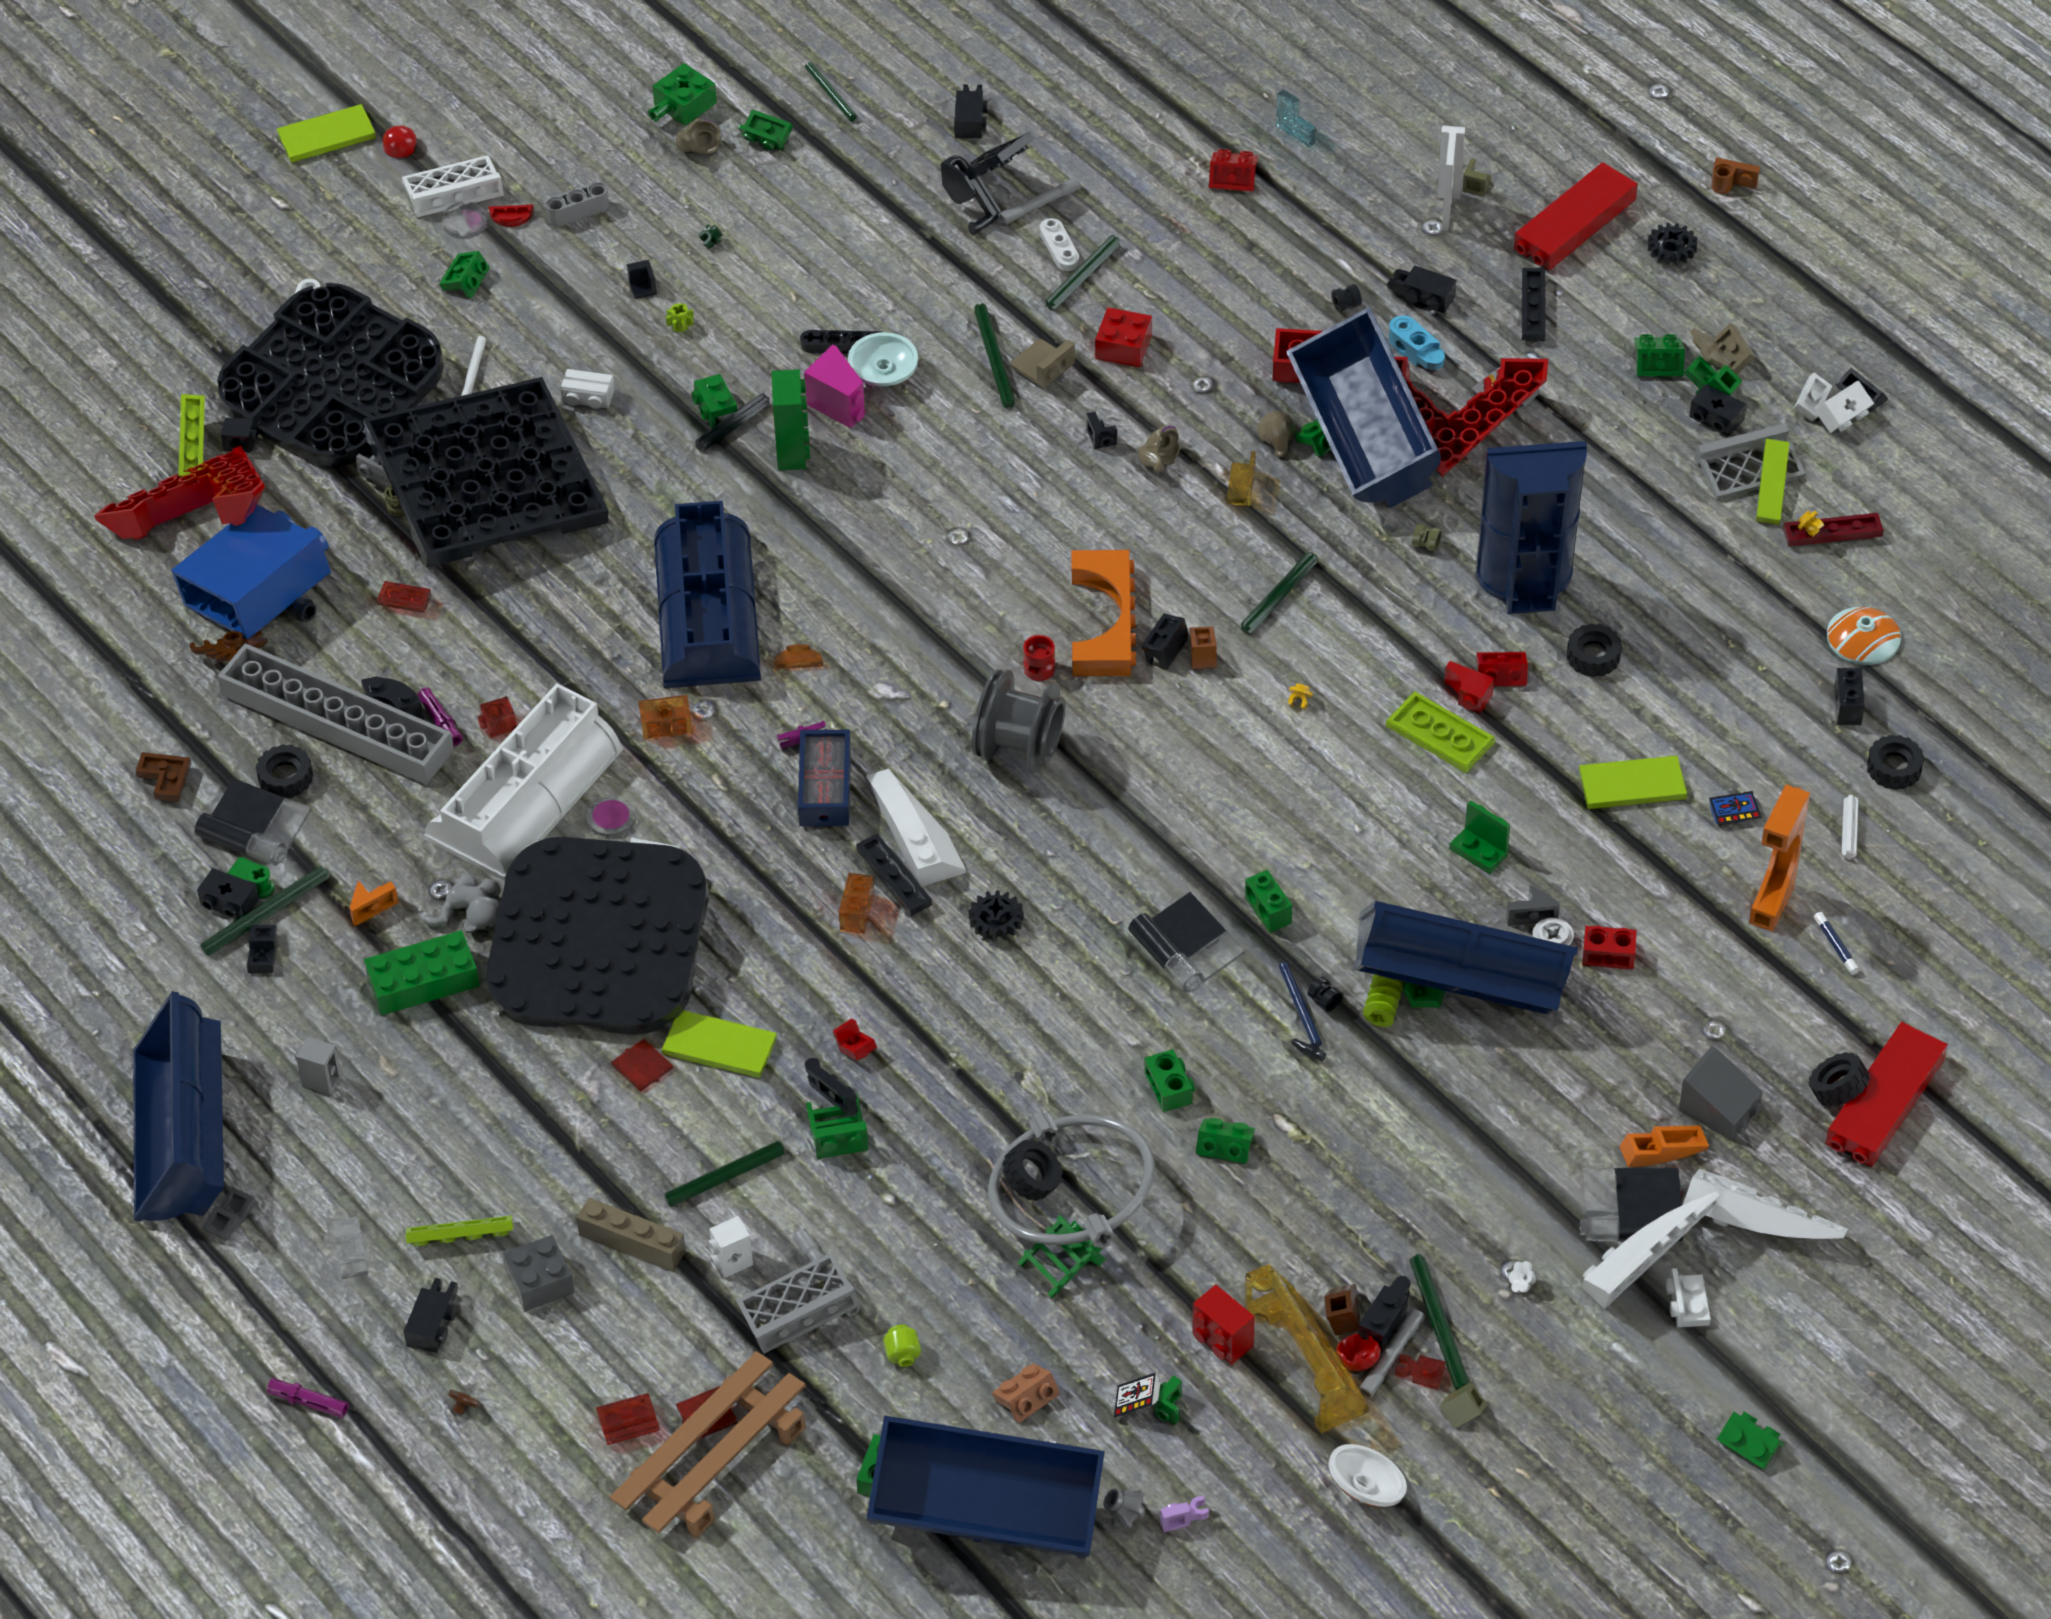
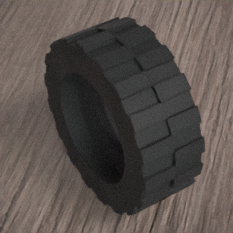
M1591 623L1589 625H1582L1578 629L1576 628L1570 634L1568 640L1567 660H1569V665L1576 672H1580L1585 676L1589 675L1590 677H1601L1612 673L1618 667V663H1620L1622 651L1621 638L1618 637L1616 631L1602 624ZM1586 644H1599L1606 648V654L1600 657H1592L1584 654L1582 648Z
M1902 735L1883 736L1870 747L1867 772L1870 774L1871 779L1876 781L1875 783L1884 786V788H1892L1893 790L1906 789L1908 786H1913L1920 779L1924 763L1923 751L1916 742H1913L1908 737L1905 738ZM1888 755H1897L1905 758L1908 765L1904 769H1892L1884 765L1883 759Z
M283 744L271 747L270 750H266L259 757L258 763H256L260 788L284 798H294L296 795H301L303 791L309 788L313 781L310 757H308L306 751L294 745ZM289 764L297 768L296 774L286 779L275 778L272 774L273 770L281 765Z
M1843 1052L1842 1054L1829 1057L1820 1063L1812 1071L1811 1076H1809L1808 1084L1821 1105L1836 1107L1848 1103L1862 1093L1869 1084L1870 1076L1858 1055L1852 1052Z
M1034 1139L1023 1140L1004 1157L1002 1170L1003 1174H1005L1006 1182L1009 1183L1013 1191H1016L1019 1196H1023L1027 1200H1042L1054 1191L1062 1181L1063 1171L1061 1170V1163L1058 1161L1057 1155L1041 1141L1038 1142ZM1025 1159L1030 1160L1038 1167L1042 1175L1040 1181L1035 1180L1027 1173L1023 1165Z

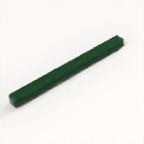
M984 303L976 304L974 307L975 316L1002 405L1005 408L1013 407L1015 405V398L987 306Z
M323 866L314 869L200 944L202 951L205 955L210 956L250 930L251 925L259 924L329 878L328 871Z
M1416 1254L1410 1258V1265L1453 1386L1458 1390L1470 1382L1426 1259L1421 1254Z

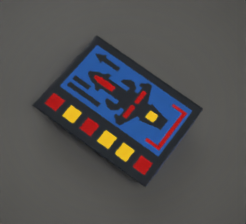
M1753 791L1709 798L1710 809L1717 825L1762 818Z

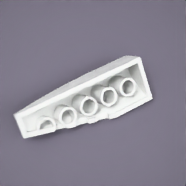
M889 769L865 776L913 877L921 887L966 873V869L948 833Z
M1699 1169L1692 1177L1683 1203L1684 1205L1717 1191L1720 1194L1718 1204L1706 1216L1713 1218V1222L1721 1226L1727 1227L1730 1224L1760 1233L1810 1239L1844 1238L1848 1231V1228L1817 1215L1808 1218L1806 1217L1807 1212L1796 1206H1787L1785 1208L1780 1200L1775 1197L1761 1198L1757 1196L1758 1190L1702 1169Z
M1716 1191L1690 1201L1649 1223L1623 1242L1617 1249L1611 1247L1602 1256L1604 1261L1597 1267L1592 1265L1583 1274L1582 1288L1605 1310L1718 1204L1720 1194Z

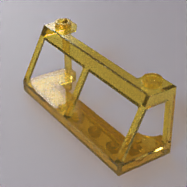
M1270 1264L1246 1273L1244 1308L1254 1316L1266 1318L1268 1325L1281 1320L1316 1376L1314 1385L1320 1395L1319 1414L1314 1418V1423L1320 1433L1368 1413V1403L1293 1284ZM1252 1287L1261 1292L1275 1290L1252 1300Z

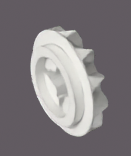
M1546 918L1535 925L1533 937L1570 946L1574 938V932L1566 921L1558 918ZM1558 933L1557 939L1552 938L1548 940L1549 935L1553 936Z

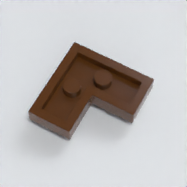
M142 752L135 771L138 778L157 780L153 792L154 799L179 802L191 766L190 757Z

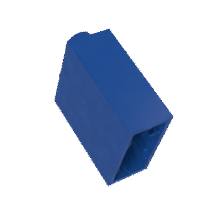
M256 505L254 512L246 518V522L237 526H233L232 523L228 524L171 571L184 606L231 631L241 632L244 638L249 639L289 607L297 598H300L331 573L324 553L328 550L329 545L325 536L317 528L310 526L304 529L296 525L285 512L278 510L273 513Z

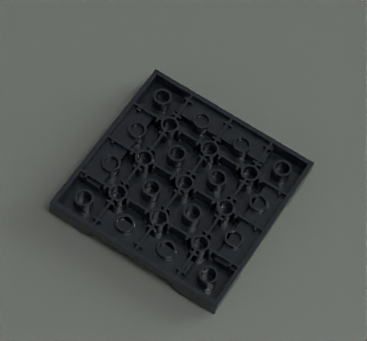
M543 377L363 419V433L378 465H382L409 522L411 536L426 568L472 557L473 550L557 529H561L562 533L566 534L608 523L609 510Z

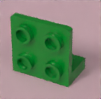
M1641 334L1640 337H1634V345L1637 350V376H1684L1685 348L1681 338L1674 334H1665L1663 337Z
M1470 800L1466 808L1465 828L1450 842L1449 850L1490 875L1508 856L1510 824L1503 818L1489 812L1484 806Z

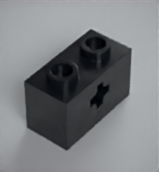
M1706 384L1692 399L1689 417L1730 437L1745 419L1746 403Z
M1837 668L1834 683L1837 725H1862L1865 708L1862 668Z
M214 868L210 870L197 889L201 906L207 910L223 913L233 919H239L253 910L259 901L257 885L255 883Z

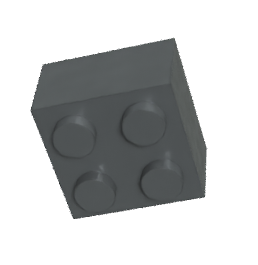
M553 1235L502 1253L505 1271L524 1312L574 1293L572 1274Z

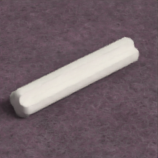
M1848 795V797L1844 798L1841 855L1847 858V860H1851L1852 857L1857 855L1859 800L1857 797H1853V795Z

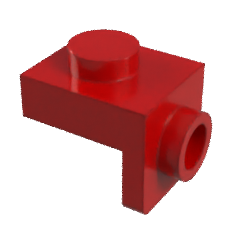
M852 1018L833 1030L840 1052L856 1061L865 1058L871 1051L877 1048L875 1040L860 1032L856 1020Z

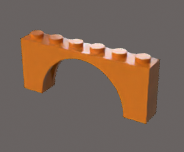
M1071 550L1072 584L1085 585L1104 592L1116 602L1121 611L1117 622L1104 634L1086 641L1072 642V677L1131 676V666H1136V651H1131V647H1136V633H1131V629H1135V614H1130V610H1135V596H1130V592H1135V578H1130V574H1134V559L1129 560V550Z
M1785 785L1763 829L1761 844L1773 848L1763 882L1751 907L1749 924L1771 932L1774 931L1795 888L1810 792L1804 791L1801 788Z

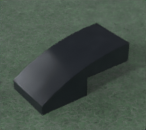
M251 925L248 941L247 972L273 973L276 956L277 925Z

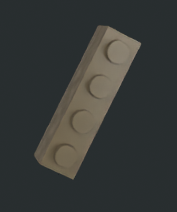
M590 1197L576 1217L579 1236L672 1272L675 1271L686 1252L683 1233Z

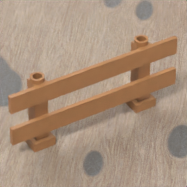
M756 1351L732 1376H728L723 1381L722 1386L640 1467H636L631 1472L630 1477L609 1496L610 1500L627 1511L643 1494H646L658 1504L642 1519L645 1525L659 1534L677 1516L686 1522L688 1533L697 1539L715 1521L712 1504L704 1499L697 1504L693 1499L768 1424L778 1430L780 1441L787 1446L806 1429L804 1413L796 1407L791 1412L784 1409L806 1387L805 1383L788 1373L766 1396L753 1388L752 1385L773 1366V1362ZM735 1402L750 1411L675 1487L660 1478Z

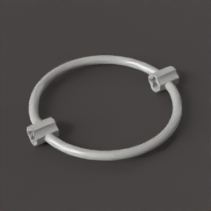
M1040 1111L1033 1114L1032 1119L1028 1121L1031 1129L1006 1148L991 1172L988 1198L994 1215L1011 1233L1031 1242L1046 1245H1068L1091 1240L1094 1247L1103 1249L1110 1246L1112 1240L1115 1239L1112 1230L1128 1220L1139 1209L1152 1187L1155 1167L1149 1145L1135 1129L1113 1118L1099 1115H1072L1052 1120L1049 1113ZM1078 1125H1095L1122 1133L1132 1140L1140 1150L1144 1162V1175L1140 1188L1134 1198L1122 1211L1109 1220H1106L1104 1215H1098L1097 1213L1088 1216L1086 1222L1083 1223L1085 1229L1083 1231L1069 1234H1045L1031 1231L1014 1222L1006 1214L1000 1203L999 1183L1003 1173L1002 1163L1005 1160L1004 1157L1023 1140L1037 1139L1038 1142L1041 1141L1046 1146L1055 1143L1056 1138L1060 1136L1058 1129Z

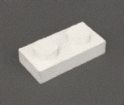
M1816 373L1811 374L1794 409L1813 422L1818 417L1814 410L1825 402L1832 385Z

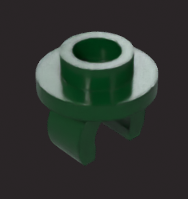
M707 224L705 226L707 230H703L698 234V237L703 241V245L707 249L712 248L716 241L719 244L722 242L721 236L723 234L715 224L713 226Z

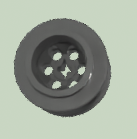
M998 669L994 670L983 688L977 706L972 731L973 754L979 757L982 756L984 761H989L994 757L1000 746L1027 752V767L1030 773L1038 771L1043 762H1049L1060 740L1066 710L1065 699L1060 697L1058 683L1056 681L1051 682L1046 687L1042 697L1014 690V675L1011 670L1007 669L1004 672Z

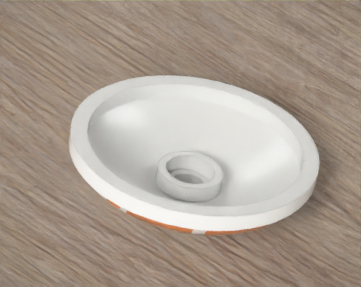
M1355 1444L1341 1445L1332 1452L1328 1462L1330 1473L1340 1489L1353 1499L1374 1507L1393 1506L1403 1499L1407 1490L1405 1478L1399 1468L1381 1453Z

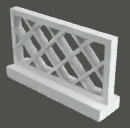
M1442 126L1437 198H1444L1442 231H1449L1452 199L1460 200L1465 127Z
M489 155L402 177V182L412 202L416 217L504 196L501 176L499 172H496ZM486 164V166L483 169L477 168V166ZM457 171H464L462 174L455 173ZM470 173L477 174L475 177L468 176ZM441 176L439 180L434 179L433 177ZM449 178L455 180L453 183L447 182ZM413 182H420L418 185L410 184ZM427 184L434 185L432 188L425 187Z

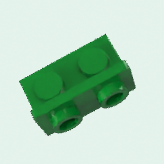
M480 251L458 253L439 285L443 291L461 289L467 298H472L490 267Z

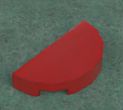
M534 204L488 207L490 218L496 224L505 227L520 226L528 222L534 213Z

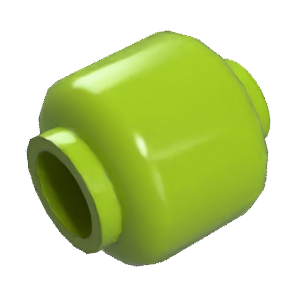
M900 1324L893 1326L884 1336L883 1344L886 1356L891 1363L899 1364L900 1367H907L915 1362L914 1360L920 1356L921 1346L918 1334L915 1329L908 1327V1325Z

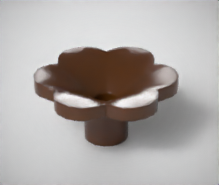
M453 1389L449 1390L448 1395L456 1400L453 1411L463 1414L466 1406L469 1405L473 1407L479 1406V1401L468 1394Z

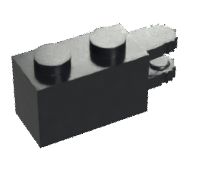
M963 84V91L956 90L955 138H982V129L987 127V116H983V114H987L988 100H983L982 85H977L976 91H970L968 84Z
M1415 265L1410 272L1396 269L1393 273L1394 278H1390L1387 283L1388 289L1402 294L1403 300L1444 314L1456 296L1457 279Z
M1397 1276L1390 1287L1384 1285L1359 1323L1358 1334L1365 1340H1369V1336H1372L1379 1344L1381 1353L1407 1315L1408 1298L1410 1295V1289L1408 1288H1410L1411 1282L1406 1276Z
M439 1278L434 1279L430 1289L421 1287L403 1331L406 1346L435 1353L438 1352L440 1344H444L447 1339L448 1324L450 1321L453 1322L456 1316L457 1307L453 1302L458 1292L457 1282L451 1281L446 1293L440 1292L443 1280Z

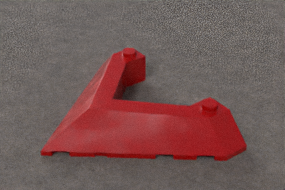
M1394 356L1441 454V460L1436 469L1441 477L1448 473L1547 381L1549 359L1501 358L1500 376L1492 382V386L1484 392L1480 391L1468 400L1467 405L1458 412L1455 410L1450 415H1447L1444 411H1440L1433 404V401L1421 390H1417L1412 385L1408 357Z
M240 445L229 453L218 455L202 464L183 471L190 472L188 475L178 477V473L158 482V487L148 492L146 489H142L127 496L128 500H124L117 505L115 502L106 505L94 515V518L123 539L134 538V540H139L146 537L147 532L154 526L214 502L222 525L232 523L233 526H237L246 522V518L254 512L265 489V485Z

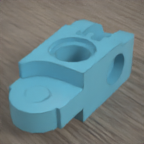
M1405 315L1394 317L1390 321L1389 343L1400 355L1408 357V361L1416 367L1422 365L1426 369L1438 370L1444 366L1445 355L1444 351L1440 348V342L1417 321Z

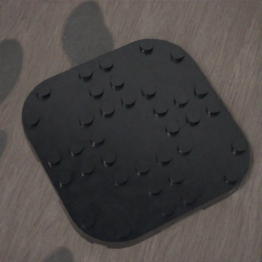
M326 283V287L314 289L312 285L292 295L273 314L275 321L249 347L243 344L225 362L219 372L217 383L222 406L231 418L253 419L254 428L258 429L259 434L314 464L329 467L344 466L357 462L356 457L358 454L366 457L372 452L363 433V419L416 407L439 382L444 370V360L438 339L426 327L407 317L404 320L399 319L373 305L370 297L349 286L338 283Z
M551 837L526 847L516 856L508 869L487 964V985L494 1003L509 1019L531 1026L556 1028L557 1023L605 1027L606 1032L624 1034H647L664 1028L663 1024L681 1015L688 1004L692 991L696 952L709 900L708 886L700 864L693 856L682 849L659 844Z

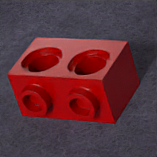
M1585 925L1582 965L1633 970L1637 930Z

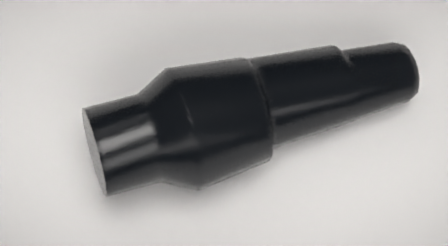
M1296 1038L1291 1041L1293 1046L1311 1059H1317L1322 1062L1326 1057V1053L1320 1050L1319 1046L1307 1044Z

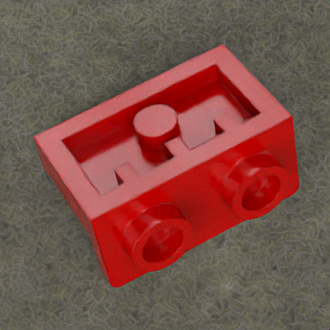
M1476 652L1478 672L1493 677L1494 686L1527 685L1528 662L1526 652Z

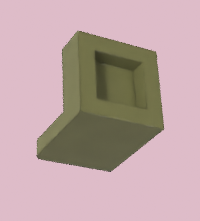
M1471 158L1463 175L1462 191L1485 196L1492 176L1475 171L1476 159Z
M1470 1382L1447 1395L1439 1407L1452 1426L1457 1428L1480 1415L1487 1403L1474 1384Z

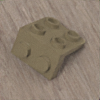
M1729 323L1715 338L1695 328L1690 331L1694 338L1692 340L1693 343L1702 350V357L1710 366L1714 364L1720 369L1727 365L1737 375L1755 358L1740 331L1732 323Z
M1039 339L1011 361V368L1044 389L1075 364V344L1070 340H1066L1058 348H1055L1046 341Z

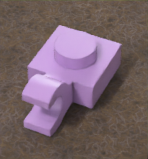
M1204 1496L1195 1497L1189 1506L1185 1502L1181 1504L1173 1503L1162 1508L1160 1524L1163 1532L1190 1526V1521L1207 1519L1209 1517V1509H1197V1507L1205 1505Z

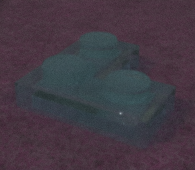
M1282 89L1277 93L1276 127L1310 148L1315 144L1316 127L1299 116L1300 100Z

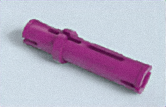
M429 687L422 688L417 693L421 703L436 723V726L451 732L453 747L458 746L462 743L463 736L455 727L454 719L447 715Z
M272 1377L267 1386V1394L286 1399L288 1403L293 1405L298 1403L341 1419L345 1417L348 1411V1402L308 1390L299 1383L291 1384Z

